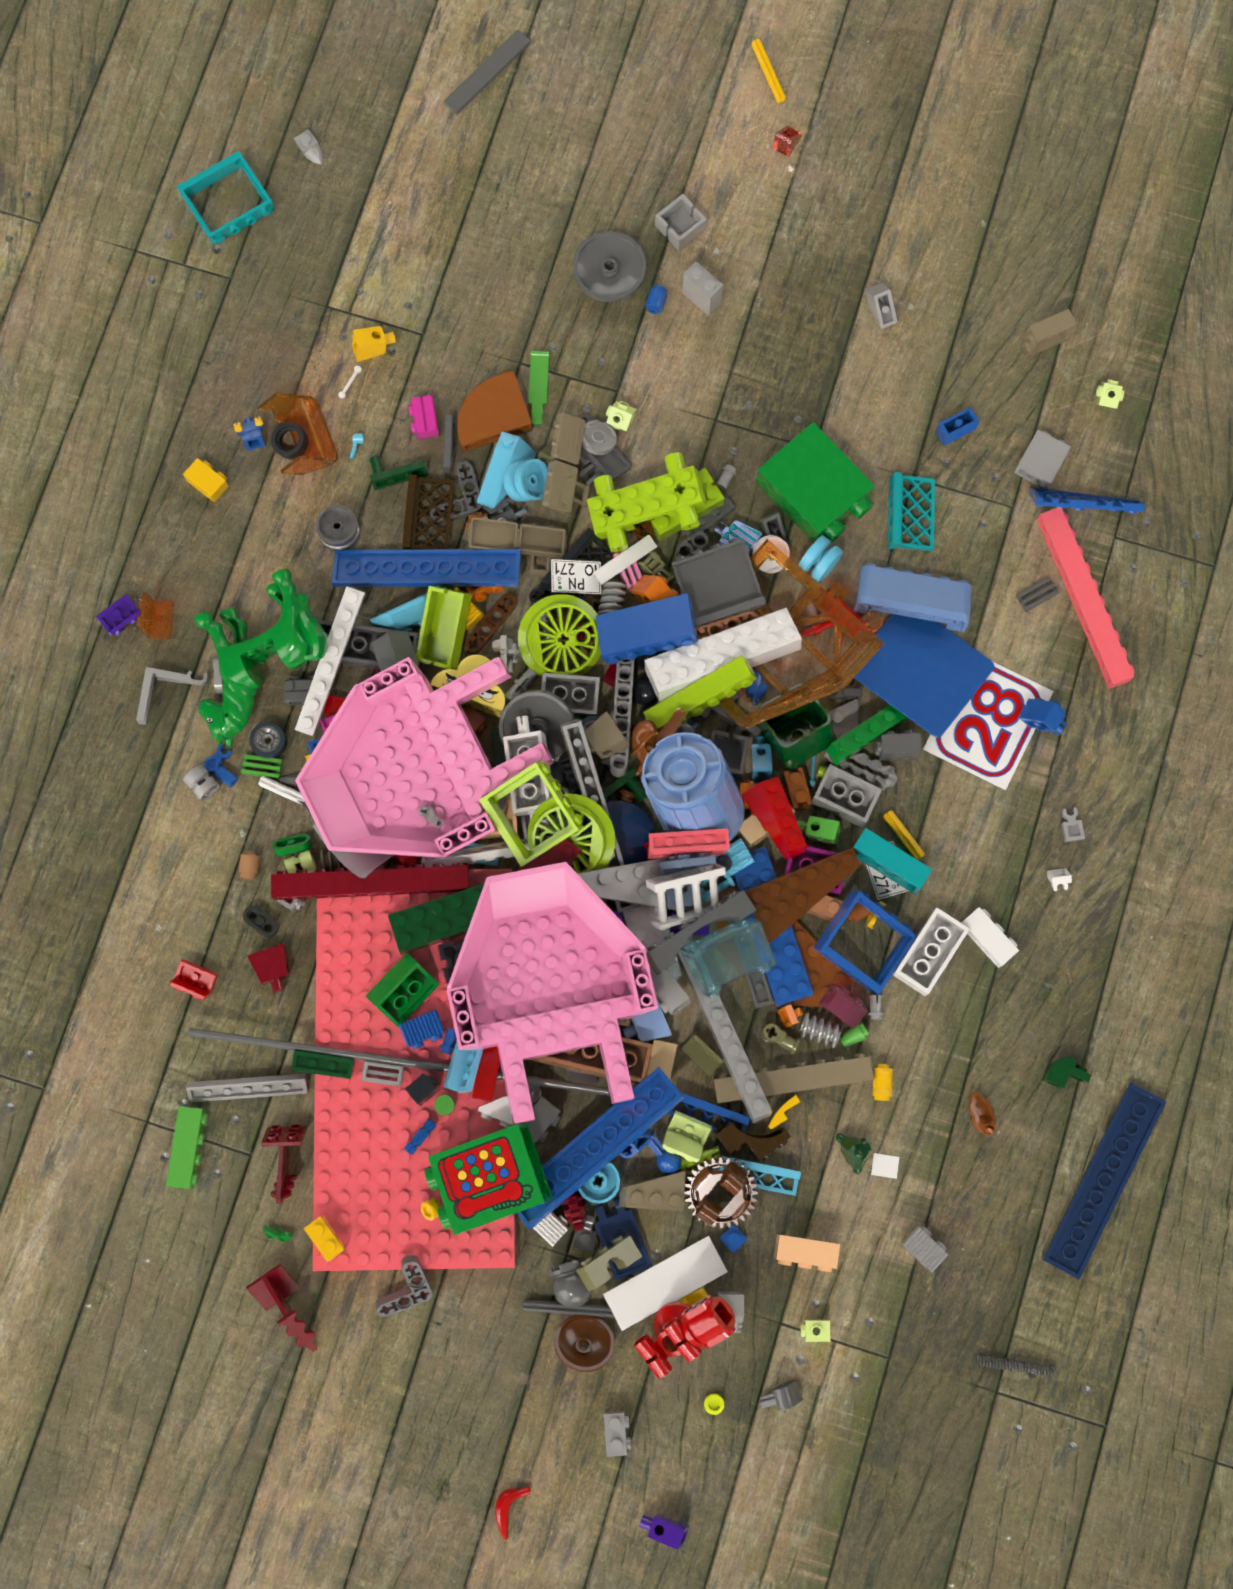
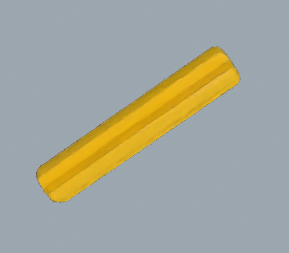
M892 810L888 811L883 818L915 859L920 860L924 857L925 853Z

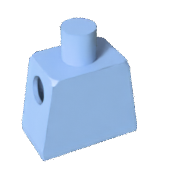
M658 1000V1009L630 1018L633 1025L622 1029L626 1038L630 1039L638 1036L640 1042H649L672 1035Z

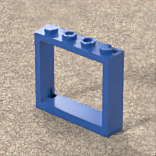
M851 890L813 949L870 992L880 994L912 946L917 935L912 932L910 926L907 924L902 925L898 922L899 918L890 912H885L883 910L884 906L880 903L872 902L868 894L861 890ZM857 902L902 936L874 979H871L828 946Z

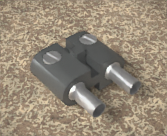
M509 496L504 498L495 509L482 506L484 513L488 515V519L501 521V519H506L508 522L518 523V518L527 514L525 508L514 513L512 508H509V503L514 500Z

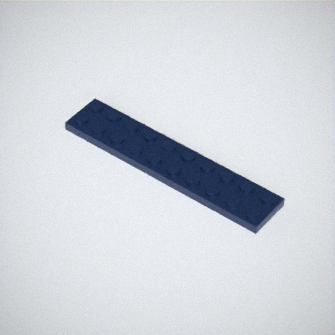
M1133 1083L1128 1084L1042 1258L1043 1261L1078 1280L1080 1279L1166 1101Z

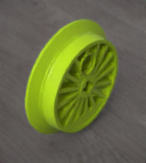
M565 594L551 595L534 603L523 616L518 629V647L526 665L541 677L543 673L577 676L587 673L596 664L601 655L596 621L598 614L582 599ZM561 607H569L563 626ZM557 608L559 627L555 623L549 610ZM573 609H576L580 613L569 626ZM544 613L548 616L554 630L539 619ZM583 616L588 619V622L575 627ZM538 623L549 630L551 634L540 631ZM591 625L593 633H589L585 628ZM580 631L585 633V638L582 641H578L576 638L577 633ZM561 634L569 638L564 639L563 643L558 640V638H561ZM540 635L547 636L550 638L540 640ZM590 637H593V645L587 644L590 641ZM550 643L545 647L541 648V644ZM580 645L591 648V651L587 656L575 646ZM552 648L550 652L547 654V656L543 659L542 653ZM570 648L585 659L580 665ZM562 651L564 670H556ZM566 651L575 665L574 668L569 670ZM556 652L552 669L545 665Z
M571 793L563 794L570 799L573 811L581 813L580 817L582 820L584 816L591 820L584 825V828L570 836V840L573 841L572 843L582 850L578 858L586 866L585 869L581 870L576 858L573 862L575 872L578 874L604 869L613 856L616 844L615 830L609 815L597 802L588 797ZM554 797L543 802L530 819L527 832L530 850L539 845L538 839H540L541 843L547 840V833L554 835L568 826L564 814ZM557 811L560 824L553 817L551 812ZM546 817L553 826L542 822L543 819ZM592 825V832L580 835ZM539 827L544 829L542 833H538ZM590 837H591V841H589V840H582V839H586V838H590ZM583 853L590 856L589 860L585 857Z

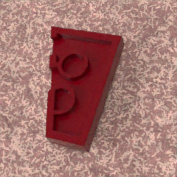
M565 839L516 871L567 862L571 866L582 850L569 839Z

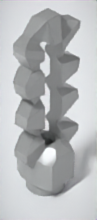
M825 753L824 757L828 758L827 761L835 764L829 755ZM865 753L854 754L849 759H854L856 762L869 766L870 769L877 772L880 771L885 776L888 775L887 779L871 774L868 770L854 766L846 760L837 766L843 771L850 768L852 775L858 778L863 775L865 781L870 784L876 781L882 791H885L887 787H894L897 781L894 767L882 766L880 760H869L868 755Z

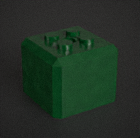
M798 683L760 705L756 713L761 735L765 737L766 742L771 745L772 750L786 768L793 769L826 750L835 741L831 716L806 684ZM797 734L802 735V737H800L797 740L793 739V737Z

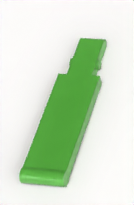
M531 350L528 404H532V425L542 426L543 405H547L549 351Z

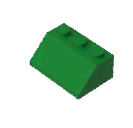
M406 953L365 997L399 1028V1025L404 1023L440 984Z

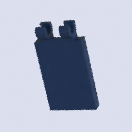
M619 1198L613 1200L617 1209L615 1212L606 1215L602 1204L595 1207L599 1221L595 1222L594 1225L603 1247L606 1246L608 1248L612 1245L611 1241L620 1235L622 1237L631 1236L642 1257L623 1269H618L615 1262L609 1260L608 1262L615 1281L653 1266L632 1209L625 1210L624 1207H619Z

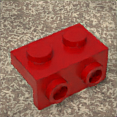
M182 959L179 962L175 977L170 981L169 985L179 992L191 994L195 999L205 1000L213 991L218 973Z

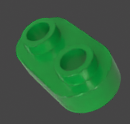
M303 833L278 839L272 844L276 855L287 856L291 853L307 851L311 847L312 841L308 834Z

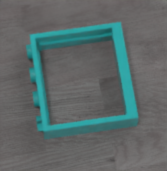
M240 151L235 152L176 186L180 196L212 245L222 243L225 238L239 233L244 227L253 225L258 219L270 215L275 210L272 200ZM242 168L263 200V203L211 232L189 197Z

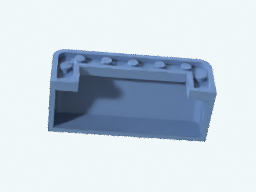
M867 563L860 568L853 610L856 613L870 616L874 610L946 623V629L964 632L970 620L972 585L966 580L952 581L948 577L936 578L927 573L919 575L913 574V571L910 570L897 571L892 567L880 568L876 567L875 564Z

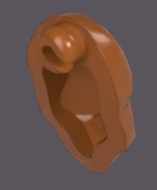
M974 1091L969 1096L968 1106L972 1116V1123L982 1134H993L996 1131V1118L989 1101L979 1092Z

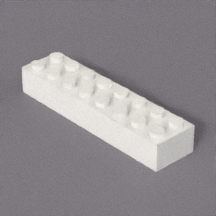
M787 608L700 639L690 646H681L646 659L645 671L659 702H662L741 655L748 659L751 667H755L801 650L802 638Z

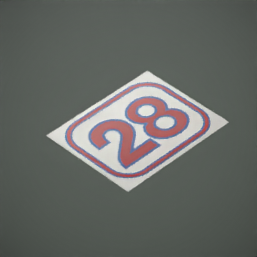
M993 662L994 670L941 737H934L930 734L923 750L1006 790L1035 731V728H1029L1018 717L1029 698H1041L1049 701L1054 691Z

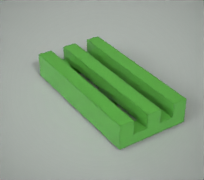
M244 754L241 774L265 776L274 779L280 778L282 759ZM248 760L274 763L278 765L272 766L248 762ZM247 767L275 770L276 774L247 770Z

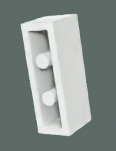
M978 907L961 923L970 928L967 933L969 937L1000 968L1019 951L1016 948L1018 945L1012 938H1007L1003 934V928L998 923L994 924L992 922L990 914L985 909L981 910Z

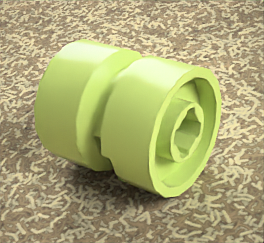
M310 850L300 853L297 858L292 856L284 860L288 874L296 873V870H298L296 864L298 863L301 864L303 870H308V873H313L318 869Z

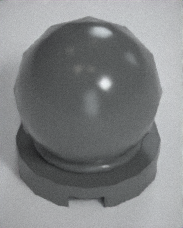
M585 1257L579 1258V1261H569L547 1268L548 1276H554L555 1278L553 1284L554 1295L557 1301L565 1307L579 1308L586 1304L591 1297L592 1290H587L576 1271L577 1268L582 1266L579 1262L583 1261Z

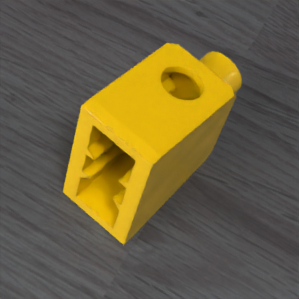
M381 326L353 330L352 348L357 362L386 353V345L396 343L394 333L384 334Z

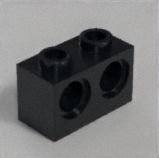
M423 1073L408 1085L405 1090L418 1105L422 1106L439 1092L437 1088L439 1083L432 1075L429 1074L427 1076Z

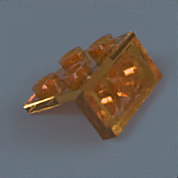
M143 592V596L139 599L141 616H138L137 619L138 627H140L147 638L171 639L174 603L172 601L153 600L147 592Z

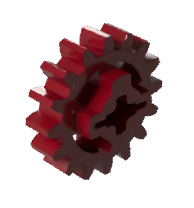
M574 1192L563 1202L567 1223H573L574 1231L577 1232L584 1230L582 1220L587 1219L582 1195L576 1196V1192Z

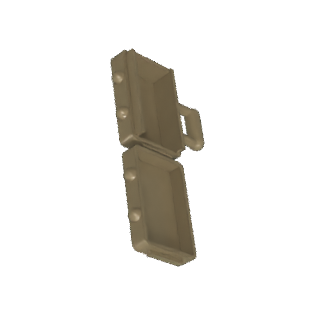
M569 412L557 414V420L554 425V438L551 443V457L556 460L550 461L548 464L542 505L563 514L572 511L573 502L587 506V499H589L590 486L588 487L586 484L577 482L578 468L571 466L579 464L585 420ZM576 486L583 488L581 500L574 498Z
M484 516L482 518L473 517L470 520L467 542H469L468 547L470 549H516L518 547L521 550V555L530 556L529 575L545 577L550 571L551 559L560 560L566 553L567 535L566 529L557 528L554 525L541 526L535 522L531 524L522 523L518 529L516 522H508L506 519H501V521L492 520ZM535 557L547 558L546 570L534 569Z

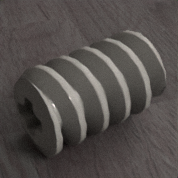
M621 582L604 583L603 588L605 590L602 591L603 597L600 599L602 604L599 605L600 611L598 615L623 609V606L618 603L624 602L620 595L626 594L625 591L621 590V588H627L625 584Z
M805 1013L799 1032L802 1031L803 1038L810 1034L811 1041L817 1036V1043L825 1039V1046L831 1041L832 1048H835L842 1028L839 1030L838 1023L832 1027L831 1021L824 1025V1018L817 1022L815 1015L809 1019V1013Z

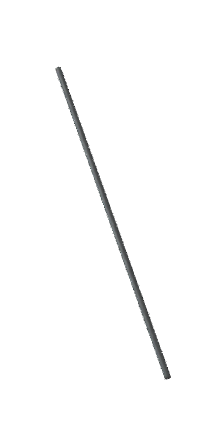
M189 1028L188 1031L189 1036L440 1072H448L449 1069L448 1064ZM498 1072L496 1080L504 1081L503 1072ZM526 1076L527 1083L531 1085L610 1096L608 1087Z

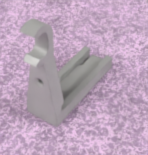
M146 667L136 718L138 724L146 725L154 679L156 677L159 681L203 686L208 681L207 673L203 674V680H194L191 678L193 674L190 670L186 675Z

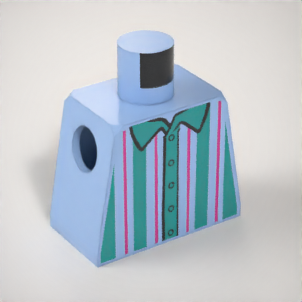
M736 520L730 527L720 522L715 529V532L722 536L719 542L722 546L729 544L728 541L731 539L744 538L748 554L752 552L753 544L762 537L761 532Z

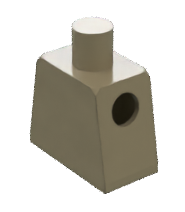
M605 712L585 730L591 754L596 751L601 759H605L630 746L608 712Z

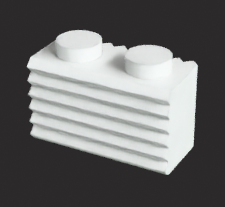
M553 1212L533 1227L552 1247L569 1228L567 1227V1220L562 1215L557 1217Z

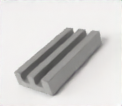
M364 1061L361 1081L402 1086L404 1066ZM368 1066L399 1070V1074L368 1070ZM367 1074L394 1077L398 1078L396 1082L368 1078L366 1076Z

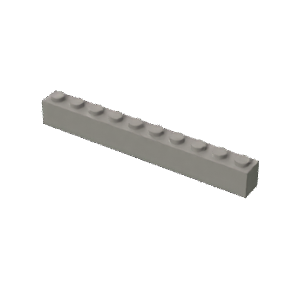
M577 719L561 724L560 728L580 794L597 802L609 815L582 722ZM617 839L613 856L604 869L624 865ZM613 901L618 913L637 907L635 904Z
M689 936L676 956L752 1122L755 1123L771 1116V1107L692 936Z

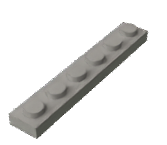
M304 1073L187 1082L186 1090L190 1103L308 1094L306 1074Z

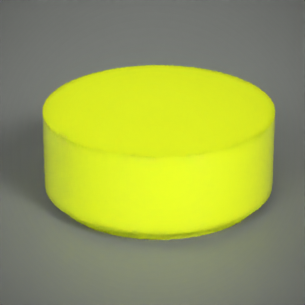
M711 1393L706 1396L704 1407L708 1413L717 1415L724 1409V1400L719 1394Z

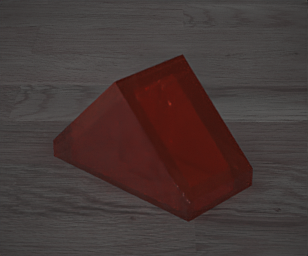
M786 126L776 133L773 149L789 157L803 134Z

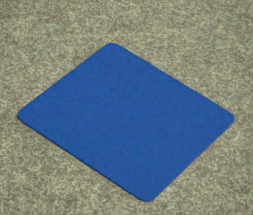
M893 614L848 668V673L934 737H941L989 677L995 666L991 660L938 622Z

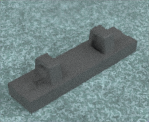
M719 704L704 709L703 713L699 716L706 721L711 713L733 726L735 730L732 733V737L733 734L742 735V733H745L754 739L761 732V729Z

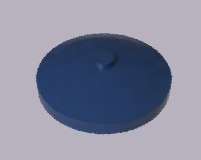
M606 802L624 865L648 861L643 844L649 841V833H655V830L647 814L629 802ZM587 816L583 820V826L589 822ZM588 827L580 835L592 832L591 827ZM590 837V838H586V839H582V840H589V841H591V837ZM583 853L585 857L589 860L590 856Z

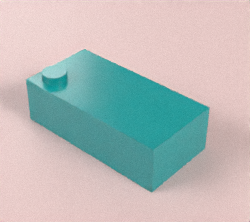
M865 828L853 847L858 860L914 895L921 889L933 870Z

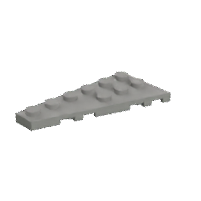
M661 858L578 873V875L599 898L655 908L658 907L657 893L647 888L646 880L660 877L659 862L670 861V859ZM684 906V912L692 911L691 906ZM669 908L666 910H676V908Z

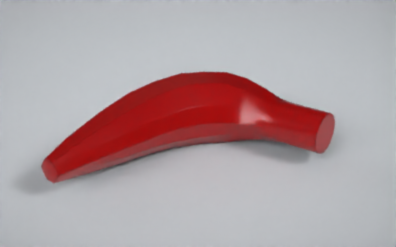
M529 1486L519 1489H507L500 1494L496 1501L495 1517L504 1540L508 1539L510 1507L516 1499L531 1494Z

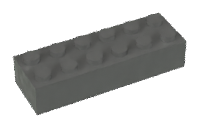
M317 620L324 629L328 639L333 622ZM354 625L340 665L371 670L380 669L371 643L387 632L407 631ZM408 632L416 655L419 633Z

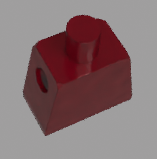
M284 944L247 955L261 984L267 985L271 983L273 993L285 990L282 979L290 977L287 948Z

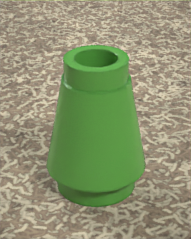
M861 1022L854 1024L840 1037V1040L844 1047L867 1040L866 1037L870 1036V1034Z

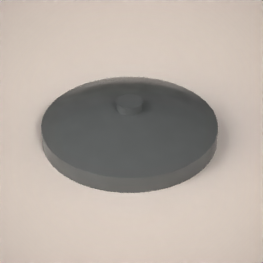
M613 231L600 232L587 238L577 249L573 260L574 277L579 288L589 297L601 302L622 301L632 296L642 285L646 274L645 255L638 243L631 237Z
M531 690L515 696L506 705L499 721V734L503 745V737L519 734L516 717L528 716L530 732L542 731L546 735L547 748L554 762L559 761L560 757L567 754L568 751L560 725L574 721L575 718L569 706L561 698L547 691Z

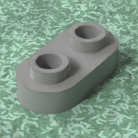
M214 656V687L216 694L223 693V679L219 672L218 656Z

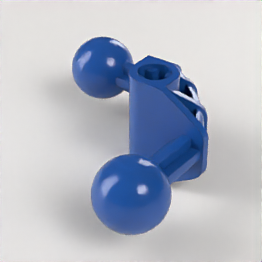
M648 1129L619 1154L623 1158H631L648 1144L657 1155L656 1164L661 1172L673 1174L679 1170L682 1163L680 1155L671 1154L662 1147V1143L656 1137L654 1129Z

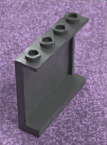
M734 538L728 541L729 544L723 546L716 544L710 547L711 550L705 552L698 550L692 553L693 556L687 558L681 556L674 559L675 562H672V568L681 594L688 593L692 600L696 627L766 606L764 595H762L744 538Z

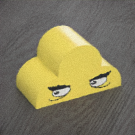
M482 655L468 656L460 662L457 670L446 669L439 672L433 678L431 686L435 691L490 660ZM495 686L462 705H471L476 710L500 718L506 707V701L503 691L498 686Z

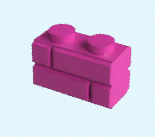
M427 395L411 398V405H408L409 415L414 417V422H411L412 433H416L417 439L439 436L433 396Z

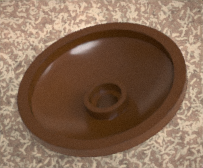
M572 1315L566 1318L557 1328L554 1337V1348L561 1362L570 1369L578 1372H593L601 1369L610 1361L615 1348V1339L610 1327L599 1317ZM580 1347L586 1348V1350L582 1351L580 1350Z

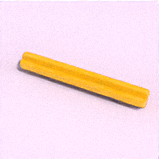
M760 39L753 40L752 48L777 103L784 102L786 95Z

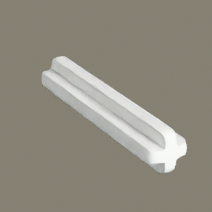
M262 776L259 780V785L296 803H299L298 801H305L302 794L265 776Z

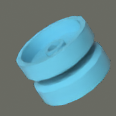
M539 459L521 460L509 464L503 477L504 487L509 497L516 502L543 499L548 470L546 464Z
M824 535L820 536L807 550L797 567L804 573H808L813 569L811 579L818 584L827 577L844 553L836 545L829 549L831 541Z
M609 1162L582 1185L578 1191L589 1202L598 1204L608 1202L615 1197L619 1190V1172ZM596 1178L602 1179L601 1185L595 1184Z

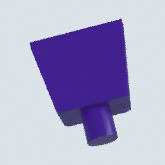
M660 1514L654 1516V1519L643 1515L639 1527L649 1531V1538L676 1550L683 1546L689 1529V1525ZM659 1525L663 1526L664 1533L660 1532Z

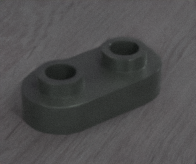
M252 905L244 910L243 919L261 935L270 938L277 934L278 923L259 907ZM253 913H257L256 919H251ZM267 925H272L270 931H266Z

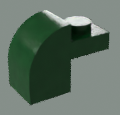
M1065 1057L1049 1065L1042 1081L1062 1089L1065 1087L1069 1076L1082 1083H1088L1092 1075L1087 1073V1069L1079 1065L1074 1067L1077 1059Z

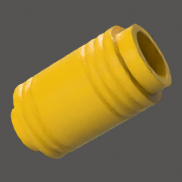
M877 1064V1068H873L872 1096H874V1100L890 1101L893 1088V1069H890L887 1064Z

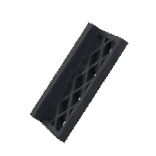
M588 528L560 560L577 561L579 556H587V561H591L590 556H600L602 567L604 565L603 556L610 555L613 558L615 552H611L610 548L594 535V531ZM592 541L599 546V552H590L589 545ZM551 570L539 584V587L544 591H549L552 595H578L580 599L581 595H584L583 601L587 599V596L591 595L552 592Z

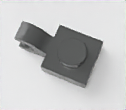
M836 685L829 686L830 691L834 690L836 692L835 696L829 697L830 701L842 699V701L861 700L863 696V688H858L857 686H847L843 690Z
M586 1214L587 1219H585L584 1230L576 1232L573 1247L593 1252L597 1231L591 1230L594 1216Z

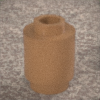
M245 851V854L240 855L238 870L240 878L255 880V876L258 875L260 856H256L257 852Z

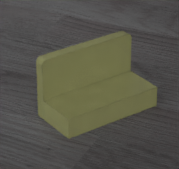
M695 1034L680 1049L708 1077L723 1062Z

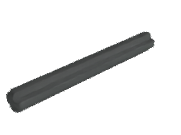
M523 1301L524 1311L614 1317L608 1305L584 1304L579 1308H568L559 1302Z

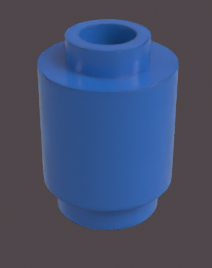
M654 285L650 289L645 307L651 314H658L663 311L668 296L665 287Z

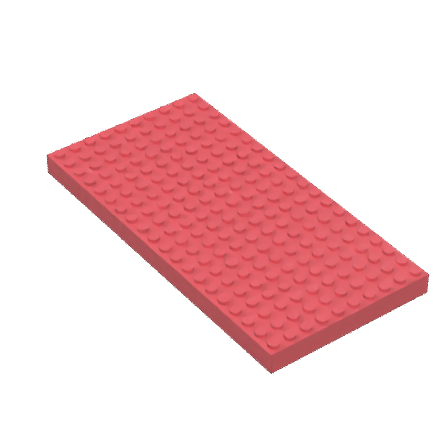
M469 869V886L472 888L484 884L487 877L513 871L512 869ZM457 892L317 899L315 1046L450 1065L453 1052L451 1055L442 1053L439 1047L442 1045L446 1033L442 1034L443 1038L438 1041L432 1042L431 1039L425 1041V1046L413 1050V1047L408 1048L400 1027L398 1028L365 996L404 956L399 953L388 915ZM466 934L407 953L440 985L404 1022L437 1010L445 1031L447 1032V1028L454 1029L447 994L448 984H445L442 968L447 967L446 961H440L437 945L454 941L455 946L461 945L460 940L465 939ZM354 1059L351 1079L315 1074L313 1221L320 1216H324L347 1249L332 1261L327 1262L313 1243V1271L402 1270L401 1260L407 1255L417 1256L423 1269L516 1267L515 1214L453 1235L451 1228L447 1230L443 1228L439 1217L429 1221L421 1212V1204L430 1198L437 1199L443 1205L439 1189L431 1190L425 1177V1167L431 1166L428 1156L507 1128L500 1125V1120L493 1118L490 1121L481 1117L482 1113L478 1111L479 1107L490 1102L472 1098L474 1085L472 1092L459 1093L443 1087L447 1072L405 1066L402 1086L361 1081L364 1061ZM501 1062L499 1064L498 1072H502ZM368 1066V1070L399 1074V1070ZM424 1073L427 1076L430 1074L439 1083L437 1086L439 1092L420 1106L412 1099L405 1088L421 1074ZM367 1074L366 1076L368 1078L396 1082L398 1078L373 1074ZM496 1080L492 1102L507 1096L503 1080ZM441 1095H448L454 1100L455 1108L449 1115H441L435 1110V1100ZM427 1119H431L436 1123L435 1129L429 1132L430 1135L420 1146H417L414 1154H409L404 1147L408 1142L412 1141L411 1139L417 1131L424 1127L423 1124Z

